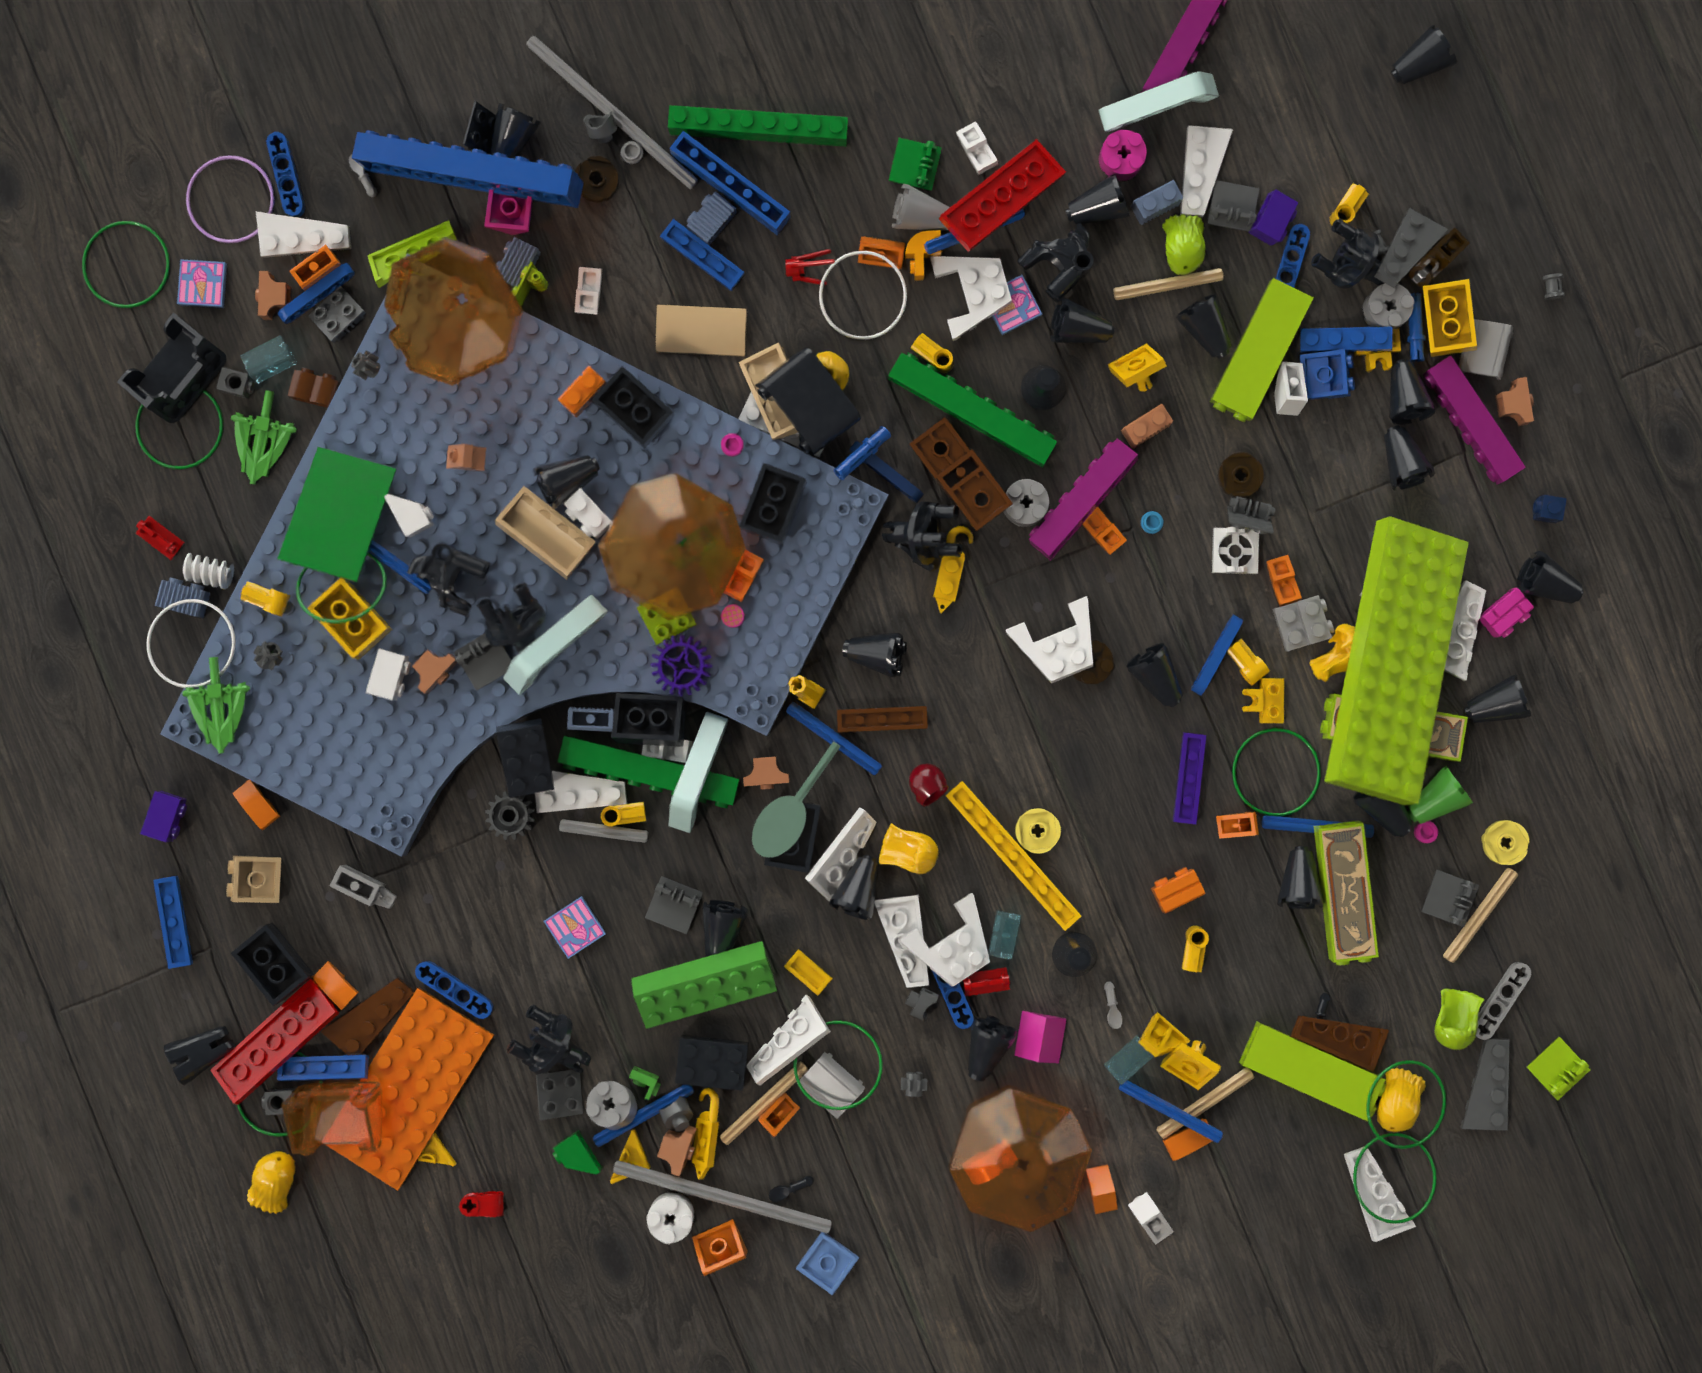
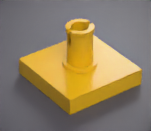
M1148 344L1108 364L1111 373L1126 387L1137 383L1139 391L1142 392L1147 391L1145 385L1149 389L1153 386L1149 376L1167 366L1164 358Z
M1193 1041L1191 1048L1181 1042L1163 1059L1160 1067L1197 1090L1217 1075L1221 1066L1203 1056L1206 1045L1203 1043L1201 1048H1199L1201 1041Z

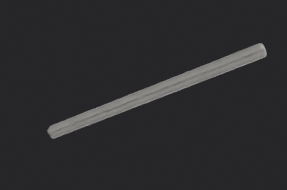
M532 36L528 40L527 45L534 53L605 115L612 111L616 125L634 141L639 143L643 149L685 186L692 189L697 184L696 177L537 37Z
M619 1160L614 1165L613 1172L615 1174L820 1232L829 1233L831 1229V1221Z

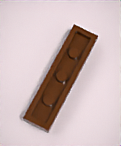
M927 706L837 710L838 732L927 729Z

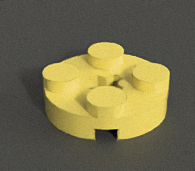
M1034 808L1026 811L1019 817L1015 827V835L1017 841L1024 849L1039 854L1050 851L1056 845L1061 835L1059 821L1052 813L1045 809ZM1036 824H1039L1040 828H1044V832L1040 834L1041 837H1036V834H1032V829H1035Z
M1496 821L1486 829L1481 837L1485 854L1497 864H1516L1528 852V833L1522 825L1513 821ZM1503 837L1511 839L1509 848L1501 846V839Z

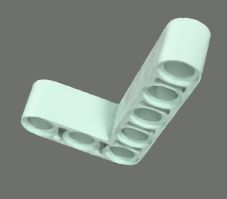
M1195 72L1099 109V114L1105 132H1109L1190 101L1202 103L1215 99L1219 95L1213 74Z
M590 595L522 651L511 662L503 679L518 695H521L533 684L541 669L600 621L608 611L593 595Z
M706 712L673 794L668 826L688 833L691 832L696 819L698 799L726 730L728 718Z

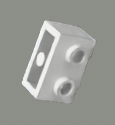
M581 488L564 503L567 507L565 510L566 514L573 521L578 519L583 524L580 528L589 538L593 535L598 539L613 525V522Z
M378 649L366 693L397 701L404 691V684H402L404 675H408L411 662H408L409 657Z

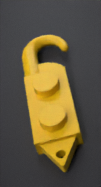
M964 526L952 528L946 538V543H955L957 534L965 533L969 538V543H973L972 532ZM963 552L961 557L943 556L933 595L936 598L940 613L956 600L965 560Z
M705 1088L699 1096V1101L702 1102L705 1095L708 1094L711 1101L710 1110L702 1112L699 1118H697L696 1123L697 1132L694 1139L695 1151L692 1163L695 1164L698 1180L704 1179L710 1167L714 1166L719 1122H717L719 1097L712 1088Z

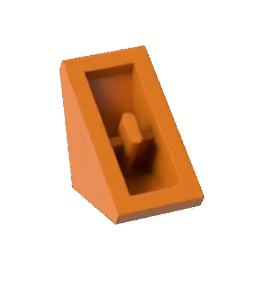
M1256 812L1216 816L1219 839L1259 835Z
M785 1092L759 1116L758 1121L774 1137L800 1107Z
M1108 1164L1087 1168L1086 1174L1095 1214L1117 1210L1116 1193Z

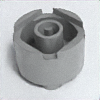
M1386 283L1382 284L1365 299L1363 303L1364 319L1369 327H1393V329H1397L1410 318L1413 311L1414 298L1400 284H1397L1394 288ZM1387 305L1390 306V311L1386 310Z
M1031 479L1016 481L1005 493L1013 505L1003 512L1017 526L1029 527L1035 525L1044 517L1048 510V493L1044 486L1037 481ZM1024 498L1031 502L1028 508H1025L1024 504H1020Z
M614 1081L600 1082L592 1089L588 1096L586 1112L592 1121L599 1126L609 1130H618L633 1121L637 1113V1102L633 1092L620 1083ZM610 1103L615 1104V1107H614V1108H610V1107H609Z

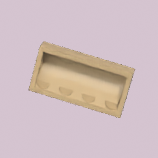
M657 305L656 352L745 357L747 309Z
M779 343L739 362L773 440L798 433L776 402L769 401L768 399L765 401L757 391L756 384L787 360L785 352Z
M525 486L495 519V525L566 580L572 575L596 543V541L591 537L589 538L582 530L555 509H552L551 506Z

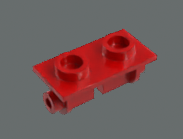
M148 516L145 521L140 520L136 525L139 528L136 534L170 560L173 559L185 543L151 516Z
M1007 967L974 972L963 980L965 996L1010 990Z

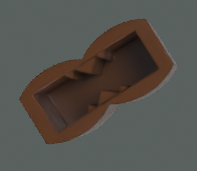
M301 368V371L294 370L287 396L294 400L328 408L340 385V382L336 380V376L323 373V376L314 375L315 371L307 368Z

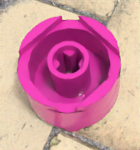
M1119 130L1108 135L1099 154V164L1102 171L1108 176L1116 174L1118 181H1126L1133 178L1142 168L1147 154L1146 145L1141 135L1130 130ZM1119 153H1124L1126 158L1123 159Z

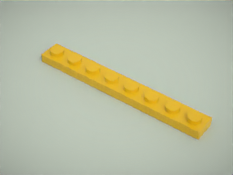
M963 781L945 795L1064 931L1082 917Z

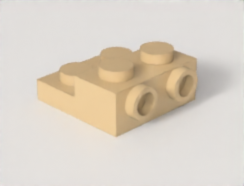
M233 856V861H228V874H232V883H227V897H231L232 902L279 903L281 857Z

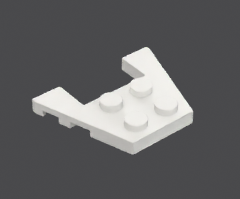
M930 257L935 278L956 272L959 273L969 314L947 320L953 341L959 339L961 335L969 330L971 331L979 323L1012 303L1000 258Z
M1087 596L1068 604L1076 625L1044 639L1033 642L1025 622L1006 629L1007 635L1051 683L1093 667Z
M972 893L954 903L965 925L932 947L928 948L917 929L898 940L950 986H955L990 963L975 898Z

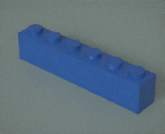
M682 131L669 148L671 155L777 236L791 219L789 210L686 132Z

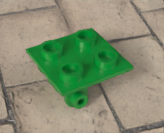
M898 138L889 181L932 191L942 147L935 146L936 143L933 141H927V144Z

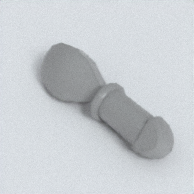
M351 155L349 157L350 167L359 174L360 177L358 179L366 189L367 195L375 197L377 190L373 186L369 174L365 173V169L354 161Z
M1108 981L1104 985L1108 1002L1107 1006H1110L1107 1021L1110 1027L1118 1029L1122 1025V1016L1116 1007L1118 1002L1115 996V986L1112 982Z

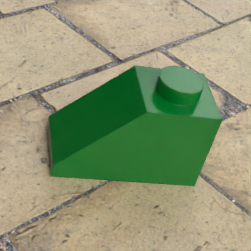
M579 1130L556 1144L553 1148L555 1151L553 1152L554 1158L559 1164H563L565 1168L596 1175L603 1169Z

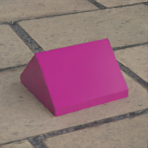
M489 190L484 227L511 235L529 232L533 203L532 197L528 196L527 199L494 194V190Z
M1022 1011L1014 1055L1040 1063H1059L1066 1018Z

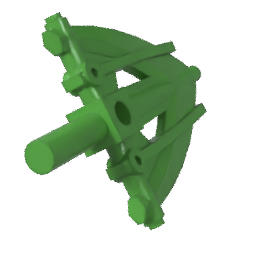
M265 391L261 416H257L254 419V416L243 417V414L236 412V415L231 416V420L235 422L236 446L242 463L241 472H246L250 479V484H256V481L262 476L268 477L270 469L287 446L291 434L297 432L294 423L283 425L280 424V421L273 423V419H270L275 393L272 391ZM255 435L253 450H251L249 446L250 437ZM269 437L272 440L270 450L265 454L267 441Z
M209 657L211 685H207V689H205V686H200L199 689L195 690L191 687H185L186 690L182 692V696L187 697L193 717L205 735L206 744H212L218 750V753H224V749L229 742H234V734L241 720L246 692L250 691V686L243 682L239 683L238 686L227 684V687H224V684H220L218 657ZM224 703H227L229 708V715L226 720ZM209 704L211 707L212 721L209 719L207 715L206 706H208Z

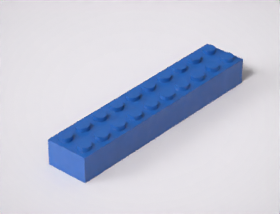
M369 130L366 133L357 132L352 159L366 171L488 193L489 190H494V194L527 199L529 196L534 201L574 208L579 207L584 182L569 165L559 164L557 167L551 166L549 162L537 160V163L529 162L527 158L519 156L511 159L501 153L488 155L485 151L473 149L471 152L465 151L464 148L456 145H451V148L443 147L438 142L431 141L429 144H425L415 138H408L407 141L401 140L399 136L387 134V137L379 136L380 134Z

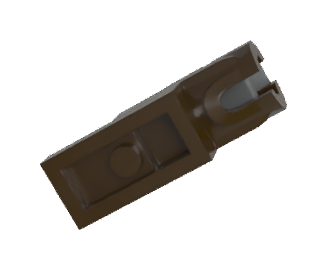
M1454 227L1410 270V278L1419 287L1427 286L1470 242Z

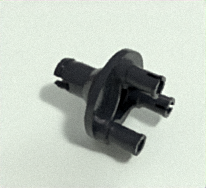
M1340 218L1335 220L1331 230L1344 237V242L1338 248L1332 261L1318 253L1313 257L1311 266L1324 272L1325 276L1331 279L1334 285L1343 289L1356 285L1363 278L1379 286L1385 284L1374 277L1381 264V261L1376 259L1379 251V238L1377 234L1369 229L1352 227Z
M920 502L915 506L908 522L889 521L884 523L883 527L890 528V531H894V533H882V538L887 543L908 544L913 559L920 565H929L935 558H943V556L961 557L963 551L961 543H946V539H941L945 538L946 535L941 533L940 518L958 519L959 507L958 505Z
M525 582L519 583L513 588L521 603V607L510 610V607L506 604L503 605L504 610H502L501 606L495 610L490 598H485L477 604L485 619L487 627L485 637L488 643L493 646L511 644L515 647L518 654L537 640L534 636L535 630L546 618V612L538 600L533 598Z
M531 1005L527 1010L526 1017L541 1024L542 1029L537 1026L532 1032L538 1035L530 1033L529 1039L534 1041L532 1047L528 1048L514 1039L509 1043L507 1053L521 1059L522 1063L527 1065L536 1074L547 1072L557 1063H561L575 1072L582 1073L581 1063L589 1066L591 1056L571 1043V1019L563 1014L547 1013L536 1005Z

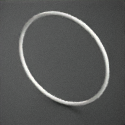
M855 251L838 258L826 270L820 284L819 301L824 317L836 331L853 339L866 340L882 336L898 323L905 310L907 290L901 272L892 261L875 252ZM858 254L873 255L885 260L895 269L903 286V305L898 317L887 329L871 336H855L842 331L830 320L823 305V286L831 269L841 260Z
M187 599L169 605L156 616L147 636V653L152 667L165 681L182 688H198L210 684L211 679L195 685L180 684L164 676L155 665L151 655L150 640L153 628L159 618L172 607L183 603H201L220 613L227 622L232 637L230 657L224 668L219 672L220 676L227 670L234 656L235 634L231 622L218 607L203 600Z

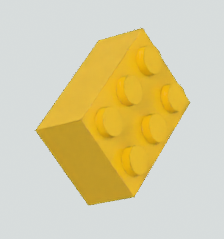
M1469 279L1423 286L1431 357L1477 350Z
M340 578L307 608L318 617L329 620H342L361 614L371 605L349 580ZM374 608L366 615L350 622L326 623L319 621L353 659L357 660L361 659L393 630Z

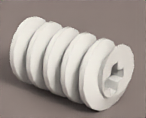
M188 553L184 560L183 574L186 581H194L198 584L202 582L203 585L208 586L211 584L212 587L217 588L220 586L221 589H227L233 580L234 564L232 563L227 568V561L223 560L221 565L218 566V559H214L212 564H210L209 557H205L203 562H201L200 555H196L195 559L192 560V554Z

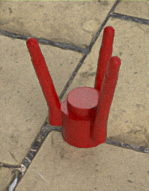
M827 249L786 259V276L792 277L793 281L821 284L822 280L801 276L800 274H805V267L833 264L835 260L825 259L804 262V260L830 254L831 250Z

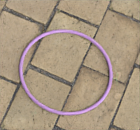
M222 156L202 165L191 178L186 194L187 210L194 225L207 237L224 243L242 242L258 234V229L243 238L233 240L220 239L210 235L198 225L190 208V191L198 174L214 162L224 159H236L251 164L266 179L271 195L268 213L272 214L274 192L266 173L257 164L248 159L238 156Z

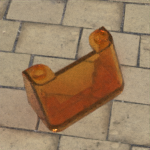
M380 1082L305 1084L295 1089L281 1104L292 1154L311 1155L320 1145L358 1144L361 1152L372 1154L377 1152L382 1145V1089Z

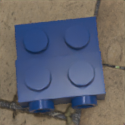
M1342 349L1300 355L1308 400L1351 396V391L1355 390L1354 377H1350L1349 368H1353V357L1348 355V351Z

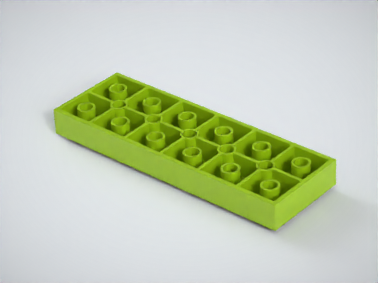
M1391 516L1376 521L1325 777L1326 783L1402 805L1419 804L1469 542Z

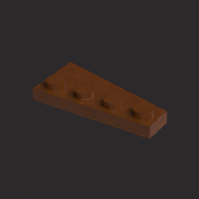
M398 977L322 1030L321 1033L346 1055H361L412 997L415 991Z
M1298 1016L1290 1037L1374 1072L1389 1030Z

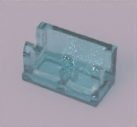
M280 335L240 355L249 376L257 384L297 364L288 344H285Z
M1001 910L996 911L988 949L989 956L1009 960L1013 958L1021 919L1020 914Z
M1137 1035L1104 1064L1106 1069L1121 1085L1154 1057L1138 1043L1140 1038Z

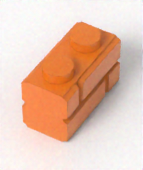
M325 244L318 249L317 253L314 252L291 269L290 273L301 288L306 291L342 264Z
M590 366L558 398L559 402L576 418L592 402V398L606 384V381Z
M1184 867L1174 872L1175 877L1169 880L1167 877H1164L1154 882L1155 886L1151 890L1163 913L1166 914L1206 894L1194 869L1188 870L1187 867Z

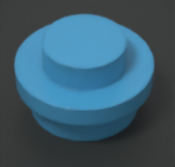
M1147 512L1141 518V527L1145 532L1155 534L1162 529L1163 518L1157 512Z

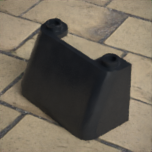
M173 312L164 324V333L170 339L143 372L131 368L117 381L142 405L169 423H175L183 417L222 369L227 359L223 351Z
M807 347L794 353L756 384L761 398L765 401L767 399L775 401L801 435L799 438L800 449L811 456L815 455L861 420L857 409L813 351Z

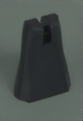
M226 1026L217 1027L164 1045V1053L169 1063L177 1064L172 1069L177 1080L182 1085L188 1084L236 1047L233 1040L221 1043L220 1046L216 1042V1040L219 1041L223 1036L229 1034Z

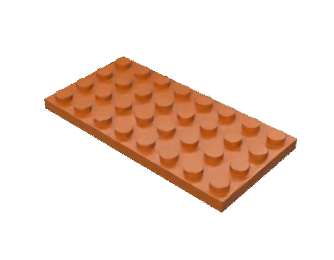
M420 987L417 988L369 1065L368 1079L360 1080L322 1143L397 1191L400 1190L495 1035Z

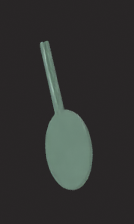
M834 741L832 742L795 797H780L772 801L760 813L752 832L753 847L759 855L763 857L779 856L789 850L798 840L806 821V810L802 801L839 750L840 745Z

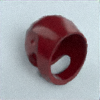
M920 764L910 773V789L915 794L916 801L923 807L937 801L948 790L945 776L936 765Z

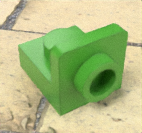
M634 1066L629 1078L633 1079V1083L638 1086H650L645 1099L649 1100L651 1095L656 1096L661 1085L657 1082L659 1076Z

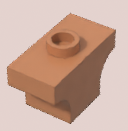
M259 271V289L255 291V299L258 302V316L263 320H273L274 314L291 302V287L286 282H275L274 276L269 271Z
M1527 377L1517 378L1511 382L1509 391L1496 395L1499 418L1512 417L1517 421L1518 426L1534 421L1532 412L1534 400L1532 394H1529Z
M468 444L448 446L446 468L484 471L486 448Z
M427 650L412 666L420 675L421 680L418 688L423 693L429 694L438 683L442 685L450 676L448 672L457 664L455 656L448 654L444 657H438L431 650Z
M776 757L753 758L754 768L752 773L747 777H743L744 786L760 785L761 789H773L774 784L790 783L789 774L779 770Z
M688 1126L684 1132L680 1133L668 1130L664 1135L657 1157L666 1160L670 1164L671 1174L680 1176L685 1169L687 1160L692 1159L695 1147H692L697 1128Z

